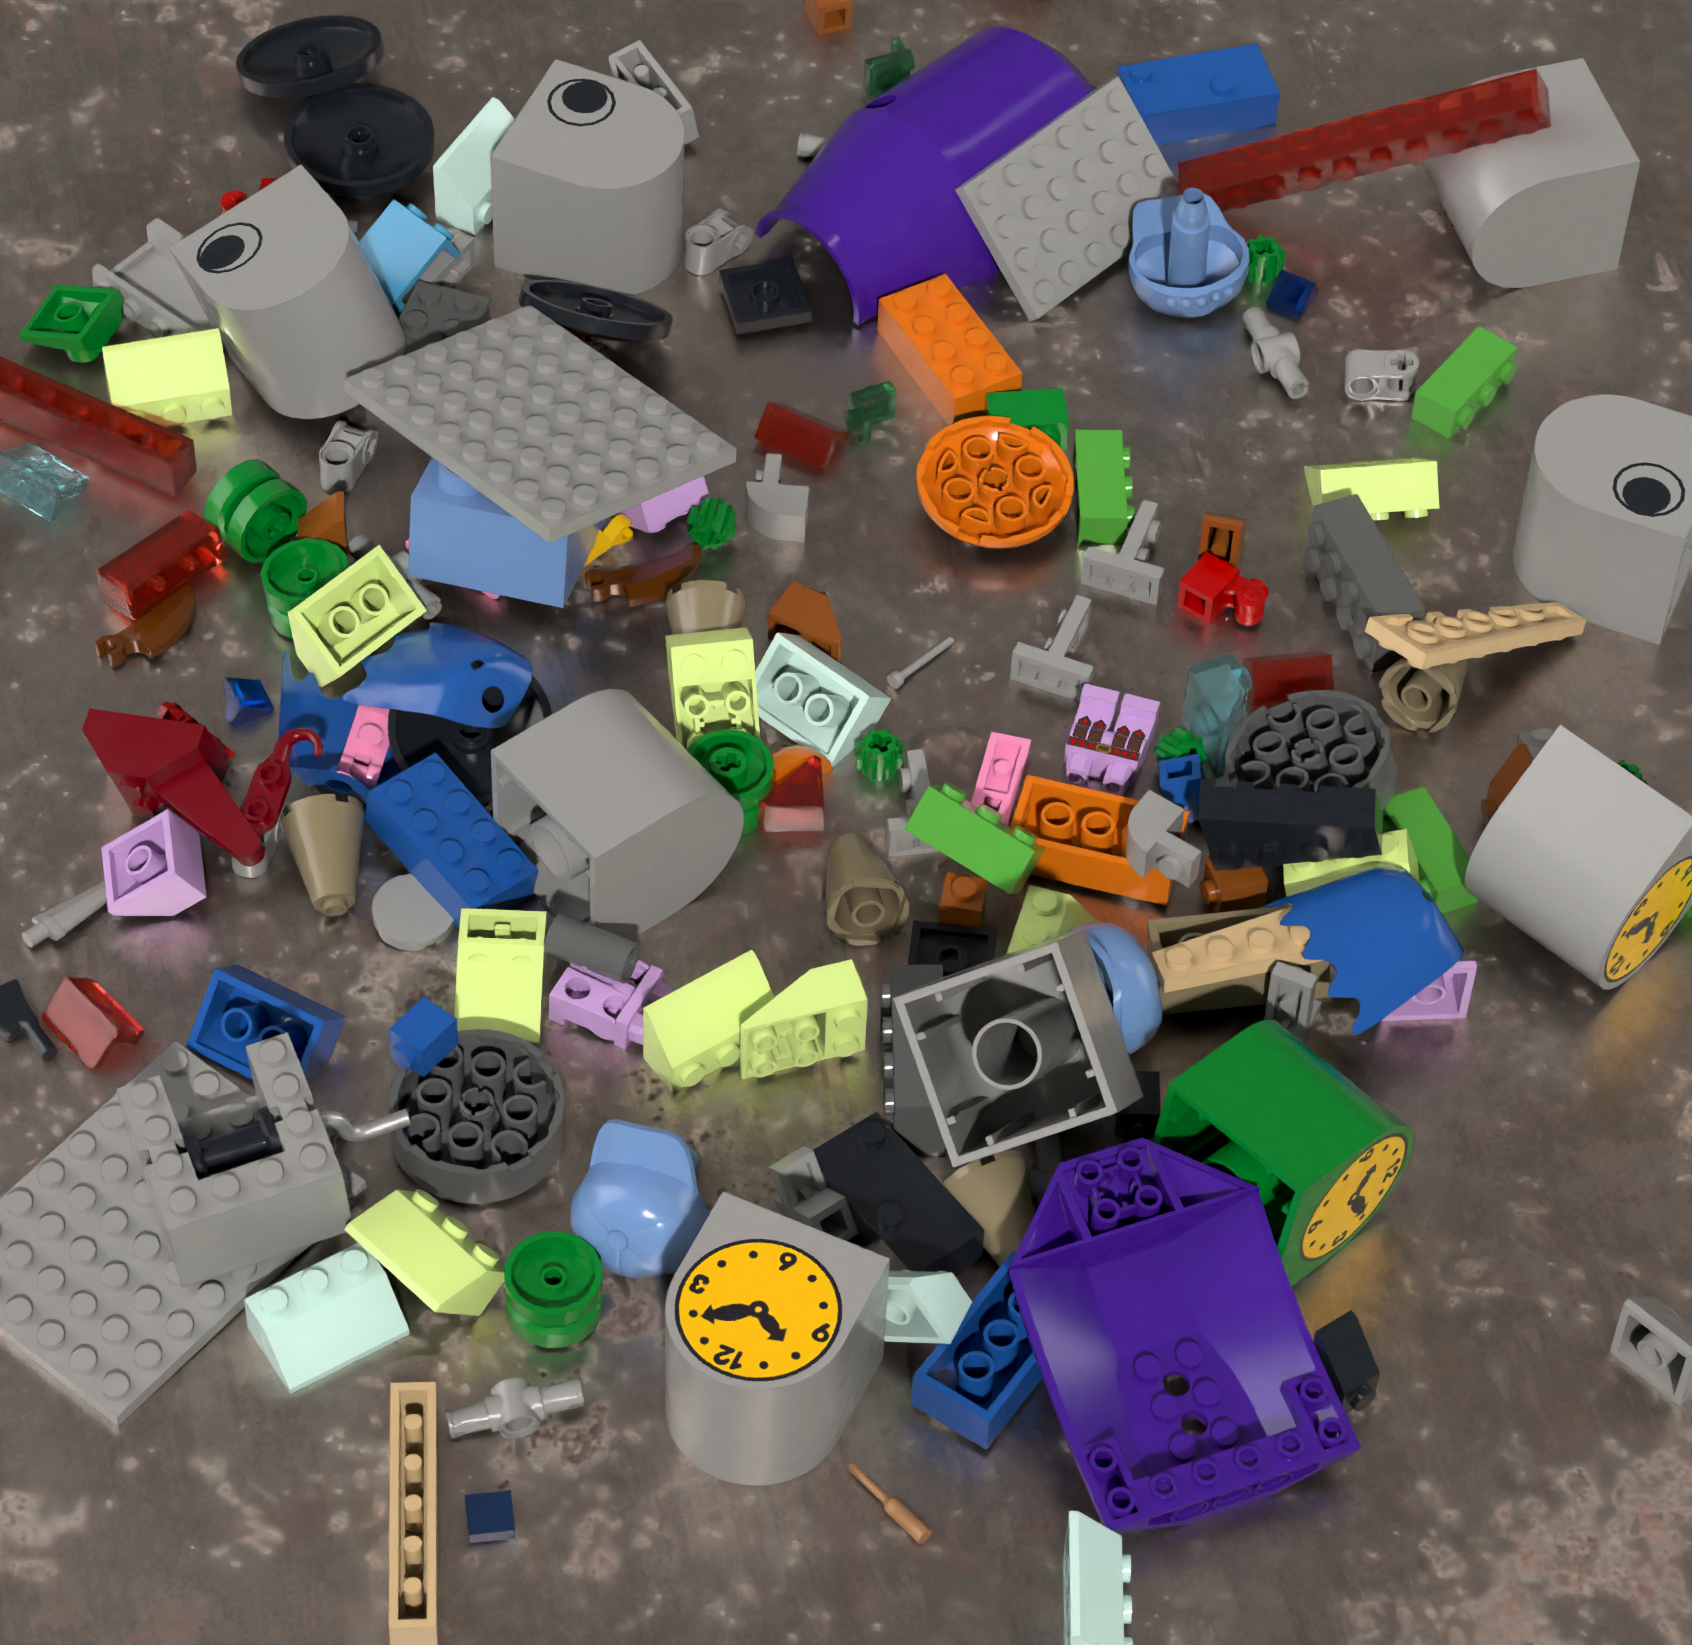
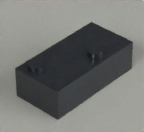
M877 1111L813 1149L827 1188L846 1197L859 1232L858 1235L853 1237L854 1240L862 1248L889 1258V1271L952 1272L956 1277L982 1260L984 1230Z

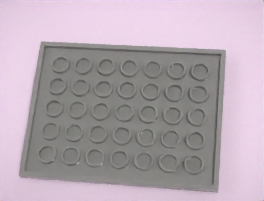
M531 305L521 307L514 312L491 319L466 331L458 332L456 335L428 344L421 349L398 356L393 360L365 369L358 374L344 379V393L549 543L736 462L737 448Z
M176 1041L170 1044L126 1084L129 1085L160 1075L176 1121L251 1097ZM116 1093L0 1198V1335L119 1427L245 1307V1298L267 1287L310 1245L182 1288L134 1155L118 1093ZM338 1161L342 1170L350 1208L367 1192V1183Z

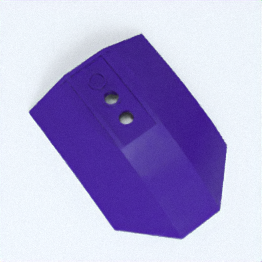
M1145 1138L1132 1140L1059 1163L1009 1267V1275L1022 1322L1065 1439L1102 1525L1116 1533L1186 1525L1270 1497L1361 1449L1356 1434L1324 1368L1290 1285L1259 1194L1260 1188ZM1171 1375L1181 1376L1187 1381L1189 1390L1182 1396H1173L1164 1389V1379ZM1188 1418L1197 1419L1204 1425L1205 1432L1198 1436L1189 1435L1182 1429L1181 1422Z

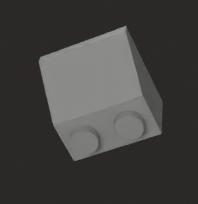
M1651 1296L1629 1298L1623 1303L1609 1352L1674 1403L1681 1406L1692 1395V1328L1679 1319L1673 1309L1666 1305H1661Z

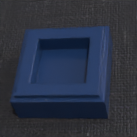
M511 1490L465 1495L469 1543L515 1539Z

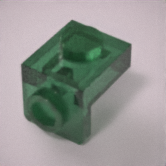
M899 37L891 39L890 54L865 59L863 86L868 96L888 91L908 78L910 71L914 70L913 54L909 48L905 49Z
M891 381L867 386L864 389L847 395V411L843 413L844 423L850 434L855 433L862 445L870 443L871 425L895 417L896 389Z

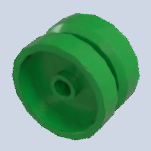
M259 459L246 460L231 468L212 489L204 507V522L212 533L219 539L229 543L231 549L243 559L251 563L264 562L275 549L290 542V537L297 535L298 520L306 514L307 501L301 491L290 482L281 479L280 474L267 463Z
M305 538L290 541L278 547L265 559L260 573L271 624L280 634L293 639L288 612L349 567L347 555L338 545L323 539Z
M723 729L708 732L696 739L687 751L740 803L744 814L742 834L749 833L761 826L770 815L773 803L774 761L770 749L759 738L738 730Z
M563 1231L541 1232L525 1238L511 1250L504 1265L506 1317L516 1334L526 1342L537 1346L563 1348L583 1341L596 1329L603 1314L602 1262L590 1244L579 1236Z

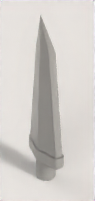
M105 881L34 916L32 922L35 926L22 933L25 943L29 947H33L47 937L55 941L64 937L67 932L107 903Z

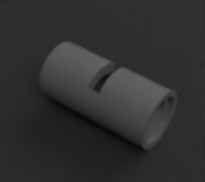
M560 913L555 917L548 930L544 943V952L579 967L585 966L589 971L625 984L630 979L637 965L640 955V944Z

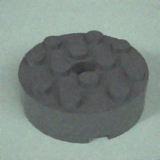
M1331 690L1303 691L1287 695V702L1276 705L1268 710L1264 705L1250 714L1238 726L1228 743L1225 764L1230 785L1235 788L1237 781L1254 782V789L1280 790V783L1297 784V787L1307 792H1317L1320 786L1376 789L1381 810L1383 811L1390 802L1398 781L1397 763L1388 726L1378 716L1377 709L1370 703L1344 692Z
M488 1029L458 1031V1045L425 1077H422L411 1068L404 1069L400 1067L391 1084L388 1101L389 1114L406 1109L411 1122L410 1126L391 1132L393 1152L407 1176L418 1186L433 1195L446 1200L467 1204H487L506 1200L529 1190L539 1183L551 1171L560 1157L566 1135L563 1083L559 1073L556 1074L552 1066L545 1060V1054L536 1046L520 1037Z

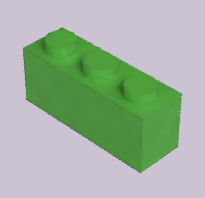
M1478 326L1416 391L1411 418L1451 439L1460 428L1466 429L1470 425L1476 411L1481 406L1486 407L1491 403L1497 389L1502 384L1507 385L1513 379L1518 367L1515 364L1518 347Z
M1075 430L1073 472L1078 544H1124L1127 528H1131L1133 524L1134 505H1127V499L1132 498V475H1125V470L1130 469V446H1123L1122 430Z
M945 782L943 786L940 784L929 785L904 829L1008 894L1021 892L1045 850L1035 843L1037 836L1018 825L1014 829L1000 821L1002 815L987 805L980 804L979 807L974 806L965 800L967 794L951 783Z
M1422 786L1392 796L1390 802L1382 811L1383 833L1407 829L1418 858L1419 883L1430 894L1442 914L1477 903V898L1468 893L1465 888V874L1470 857L1426 788Z

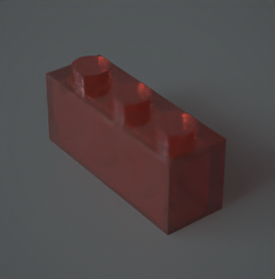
M187 510L97 569L95 573L104 602L134 621L227 559L218 527L191 510Z

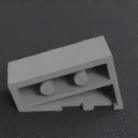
M641 40L608 56L614 78L650 89L665 98L676 109L684 127V145L699 138L693 107Z

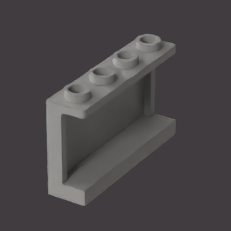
M159 218L146 225L148 242L111 270L106 269L99 263L92 267L93 287L118 289L123 299V314L129 320L136 321L147 328L155 338L213 329L169 249L186 238V236Z

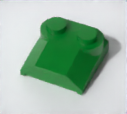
M55 284L51 293L23 331L19 332L18 336L21 341L64 349L71 361L90 362L97 358L102 351V347L107 344L122 322L123 299L118 289Z

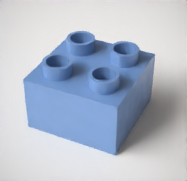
M432 457L411 495L408 576L564 608L595 544L598 532L602 530L606 519L549 543Z

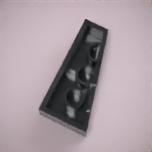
M1200 779L1198 819L1215 871L1382 855L1383 813L1376 789L1320 786L1317 792H1307L1297 787V784L1281 783L1280 790L1254 789V782L1237 781L1236 788L1215 786L1216 780Z

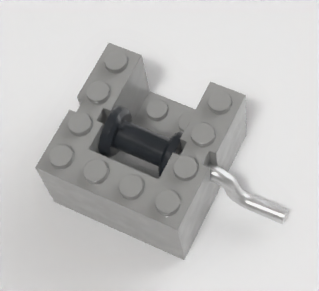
M288 1032L245 1046L255 1088V1096L186 1119L176 1121L160 1075L117 1088L131 1146L182 1288L346 1233L344 1229L352 1219L342 1170L326 1128H333L337 1135L344 1140L352 1142L364 1141L410 1126L411 1122L406 1109L360 1124H351L347 1116L338 1111L327 1110L319 1112L314 1107L312 1093Z

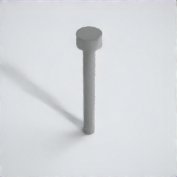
M949 636L901 672H892L887 676L889 685L894 689L901 687L906 677L955 642L954 639Z

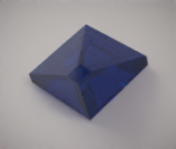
M1281 270L1266 305L1301 319L1317 296L1319 289L1315 282Z
M227 677L224 679L226 720L229 725H238L271 714L274 711V707L260 680Z

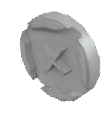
M412 874L394 877L382 884L374 895L371 908L373 926L375 925L378 935L384 942L398 949L408 951L425 950L428 945H432L435 942L438 945L445 941L454 928V919Z

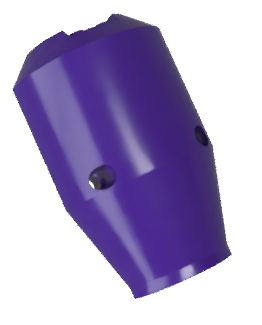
M990 27L983 29L850 114L775 209L761 218L756 227L755 234L761 238L768 234L780 219H785L802 226L817 238L833 257L845 278L853 303V322L858 326L869 318L878 316L880 298L943 274L949 277L957 289L988 279L1001 270L955 189L1097 87L1091 85L1069 59L1050 45L1011 28Z

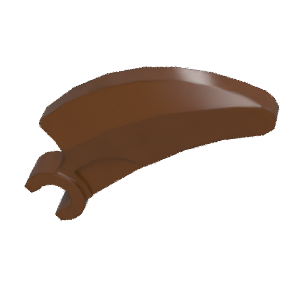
M695 543L689 544L676 553L664 558L616 571L589 570L585 573L586 586L591 587V598L593 601H603L609 598L610 595H621L626 598L628 606L631 607L655 602L666 598L667 592L670 589L674 593L681 589V583L691 580L700 566L702 547Z
M187 580L179 581L170 593L141 619L118 634L99 638L95 642L97 656L102 657L108 653L110 665L116 667L126 660L127 655L139 652L147 655L149 658H154L168 650L183 636L194 617L196 605L191 583Z

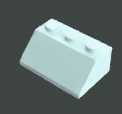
M492 97L433 165L436 220L473 236L477 234L484 224H489L493 219L490 156L515 120L500 100Z
M776 633L755 671L759 717L798 745L813 748L820 752L831 762L832 767L855 748L856 741H862L863 736H868V731L875 728L891 700L890 697L799 635Z
M359 1243L244 1299L247 1328L290 1394L410 1334L385 1271L377 1259Z
M889 1271L884 1341L951 1344L972 1304L971 1299L954 1274L946 1271Z
M1069 1511L1063 1555L1064 1645H1133L1132 1637H1124V1624H1131L1132 1597L1130 1595H1123V1582L1130 1583L1131 1555L1122 1554L1121 1535L1079 1511Z

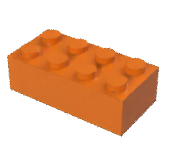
M946 274L879 299L878 333L948 426L964 419L984 416L986 393L1021 391L1022 372Z
M1031 775L1026 776L1010 828L1014 829L1018 825L1037 836L1035 843L1045 849L1031 875L1165 906L1168 904L1174 880L1166 878L1155 868H1152L1143 878L1132 869L1126 858L1125 845L1128 820L1132 809L1140 800ZM1185 810L1182 832L1179 837L1183 841L1186 840L1189 811Z

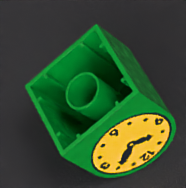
M1264 1020L1244 1029L1170 1081L1152 1142L1260 1188L1259 1194L1292 1287L1341 1250L1375 1215L1392 1192L1408 1163L1413 1148L1414 1135L1411 1128L1274 1020Z

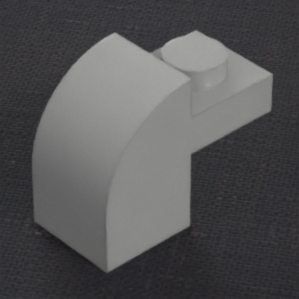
M766 453L764 469L757 468L755 482L746 481L747 519L757 532L768 538L805 542L809 513V487L781 484L782 455Z
M1148 790L1130 813L1125 845L1127 861L1132 869L1143 878L1152 868H1155L1166 878L1176 880L1189 888L1198 877L1201 850L1179 839L1182 832L1185 809L1151 790Z
M803 1146L769 1167L779 1197L774 1202L781 1215L845 1241L859 1234L846 1197L827 1188L812 1149Z

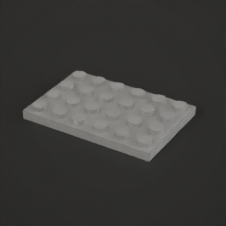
M1119 76L1107 80L955 189L1029 321L1043 316L1132 249L1133 210L1137 203L1183 194Z

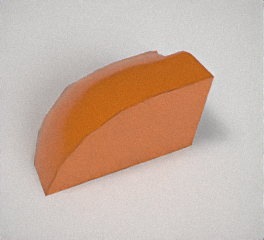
M796 745L771 753L774 761L773 793L775 795H779L833 771L831 762L813 748Z

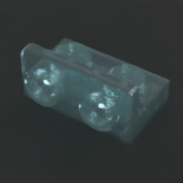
M31 442L0 452V492L48 522L57 518L61 500L86 492L88 476Z

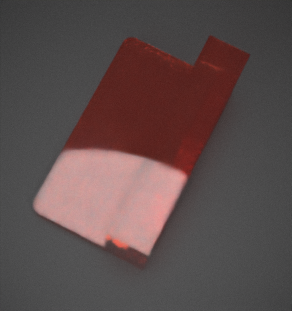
M768 402L754 438L818 467L827 468L838 439L848 440L850 432L787 404Z
M1323 651L1243 658V666L1248 668L1250 672L1251 701L1254 703L1288 700L1287 695L1303 691H1334L1332 655Z
M66 977L41 1016L42 1020L90 1069H99L115 1044L137 1045L145 1033V1030L92 978Z

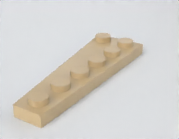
M1559 602L1511 607H1489L1487 614L1472 611L1471 609L1458 610L1456 617L1444 616L1440 611L1427 612L1426 618L1423 620H1413L1410 614L1369 617L1365 632L1377 639L1379 645L1383 648L1393 650L1405 657L1411 666L1418 669H1430L1432 666L1446 663L1453 664L1460 660L1474 657L1482 658L1492 653L1509 652L1515 648L1536 646L1538 643L1563 640L1566 637L1580 635L1583 633L1586 619Z
M1293 906L1152 952V965L1164 993L1271 972L1277 961L1289 966H1301L1324 960L1303 958L1302 953L1311 936L1307 927L1283 926L1279 924L1282 918L1293 909Z

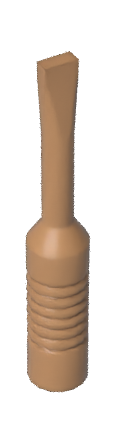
M852 1462L849 1465V1471L883 1503L884 1511L909 1533L913 1539L919 1544L928 1540L932 1534V1530L897 1497L888 1496L856 1464Z

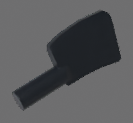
M14 979L0 985V1036L5 1041H12L25 1034L43 1060H50L57 1055L58 1049L39 1024L37 1016L24 997L19 981Z

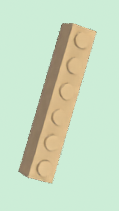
M436 1382L390 1383L388 1622L390 1645H438V1400Z

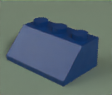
M238 964L218 967L214 969L186 1047L252 1079L245 1046L288 1032L307 1083L310 1085L331 1058L346 1016Z

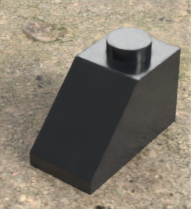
M1350 1310L1315 1331L1313 1341L1346 1414L1353 1409L1361 1411L1372 1403L1376 1397L1380 1375L1359 1320L1354 1312Z

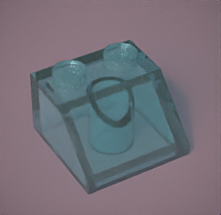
M1233 653L1188 666L1181 720L1188 731L1203 737L1202 744L1205 746L1203 751L1207 753V763L1216 778L1223 776L1226 772L1225 756L1227 746L1235 730L1245 720V716L1248 715L1247 700L1249 690L1252 689L1249 671L1245 666H1240Z

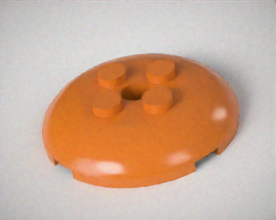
M1000 416L972 417L955 422L939 431L926 444V450L921 456L916 470L917 493L928 516L950 536L964 543L982 548H1017L1033 543L1049 534L1059 525L1069 510L1074 490V478L1066 455L1047 434L1034 426L1029 430L1010 423L1011 418Z

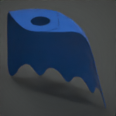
M431 622L428 630L397 634L393 637L394 644L390 650L364 658L362 665L367 673L366 679L358 687L348 691L343 696V699L349 703L361 706L424 713L475 727L500 728L510 721L520 705L532 678V667L525 656L495 639L463 627ZM476 660L483 661L484 665L481 668L474 670L471 667L472 662ZM491 686L499 688L504 697L502 708L495 713L488 712L482 704L483 692Z
M285 651L282 666L278 740L290 730L308 728L315 731L321 737L323 743L322 755L316 757L314 755V746L310 741L297 742L292 747L289 755L291 773L304 785L319 794H336V801L348 802V796L355 797L363 805H366L368 793L371 789H368L355 778L337 772L359 705L345 701L343 699L345 694L336 699L324 697L312 672L306 675L300 682H296L292 675L288 652ZM390 747L388 748L376 787L400 773L392 758Z
M1388 865L1360 871L1282 898L1265 906L1293 905V909L1282 918L1279 924L1283 926L1307 927L1311 936L1302 953L1303 958L1324 960L1334 965L1336 976L1328 989L1329 997L1355 998L1360 1002V1011L1352 1027V1034L1354 1035L1360 1034L1376 1025L1455 965L1464 952L1453 930L1430 894L1412 875L1401 867Z

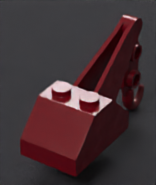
M89 708L82 728L84 735L108 775L135 815L150 819L168 809L244 866L257 865L265 856L266 850L261 837L264 833L270 831L279 820L292 781L289 759L292 747L297 742L306 740L313 744L316 757H320L323 751L322 739L315 731L308 728H296L286 732L279 738L269 757L255 770L245 801L240 810L222 785L229 766L205 725Z

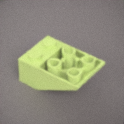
M747 627L665 636L677 741L687 750L701 736L708 732L723 729L744 731L760 739L753 638Z
M461 908L454 1011L458 1031L471 1029L501 1031L520 1037L534 1046H540L547 954L544 952V943L547 935V911Z
M852 959L810 969L741 1024L740 1077L742 1080L755 1076L766 1077L776 1071L796 1066L807 1067L817 1061L837 1056L848 1057L858 1051L865 1050L868 999Z

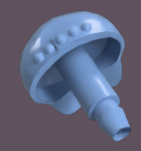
M1188 188L1182 195L1145 200L1137 203L1133 210V246L1129 256L1128 269L1131 285L1144 305L1154 310V312L1182 318H1195L1209 315L1226 305L1239 294L1249 273V250L1245 239L1228 225L1220 208L1210 196L1197 188Z
M1096 922L1070 929L1067 934L1085 929L1128 1053L1131 1054L1139 1050L1154 1038L1162 1023V999L1157 983L1158 978L1140 942L1127 928L1114 923Z
M619 1119L608 1120L598 1132L589 1170L572 1196L570 1211L572 1234L581 1237L595 1249L602 1262V1266L614 1274L638 1279L676 1273L710 1214L697 1189L696 1174L701 1164L700 1155L694 1149L689 1148L681 1136L669 1130L639 1125Z

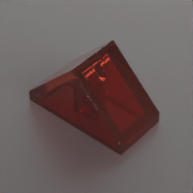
M816 755L811 757L759 802L758 828L763 832L823 831L824 795L822 766L819 757Z

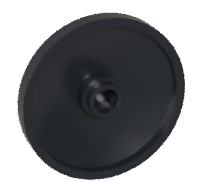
M342 15L317 16L292 21L257 36L239 52L236 59V68L243 87L254 94L270 98L308 97L342 88L364 77L379 64L383 57L384 47L379 29L367 20Z
M355 84L315 95L301 104L293 112L286 124L284 144L286 158L291 169L293 170L302 165L326 193L345 197H368L394 191L416 179L426 169L432 159L435 149V137L431 117L426 109L411 96L385 86Z
M531 280L524 282L521 286L518 300L521 307L531 305L565 330L584 335L585 341L600 343L601 339L627 342L664 339L669 336L673 317L669 312L646 300L611 289L569 281Z
M480 660L471 663V667L474 670L484 665L483 661ZM533 675L515 714L506 725L500 728L475 727L434 715L390 709L388 716V741L391 755L397 769L401 773L437 753L485 808L493 801L491 750L552 715V710L543 688ZM488 687L482 695L483 707L491 713L499 711L504 702L503 694L497 687Z

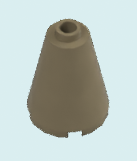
M695 580L681 583V591L674 594L672 589L667 592L665 607L672 635L741 628L746 610V597L743 591L737 588L736 594L727 590V583L714 580Z
M1405 657L1401 658L1385 671L1379 682V689L1381 688L1383 695L1381 700L1383 709L1393 721L1408 730L1416 732L1418 728L1430 729L1429 732H1437L1448 725L1457 711L1469 659L1460 660L1453 664L1446 663L1432 666L1430 669H1418L1408 664Z
M336 794L314 795L297 800L290 804V813L287 815L284 812L281 813V827L314 909L323 912L326 916L345 914L348 908L355 904L365 820L363 804L351 796H348V802L336 801Z
M847 833L837 837L828 849L825 919L829 929L843 943L855 946L875 945L883 942L882 936L894 930L895 934L900 931L909 917L910 904L905 890L864 836L857 833Z
M1015 1149L993 1154L996 1161L984 1165L981 1164L980 1159L974 1160L956 1170L943 1183L945 1188L984 1230L983 1247L999 1267L1013 1250L1017 1252L1036 1213L1026 1161L1021 1151Z

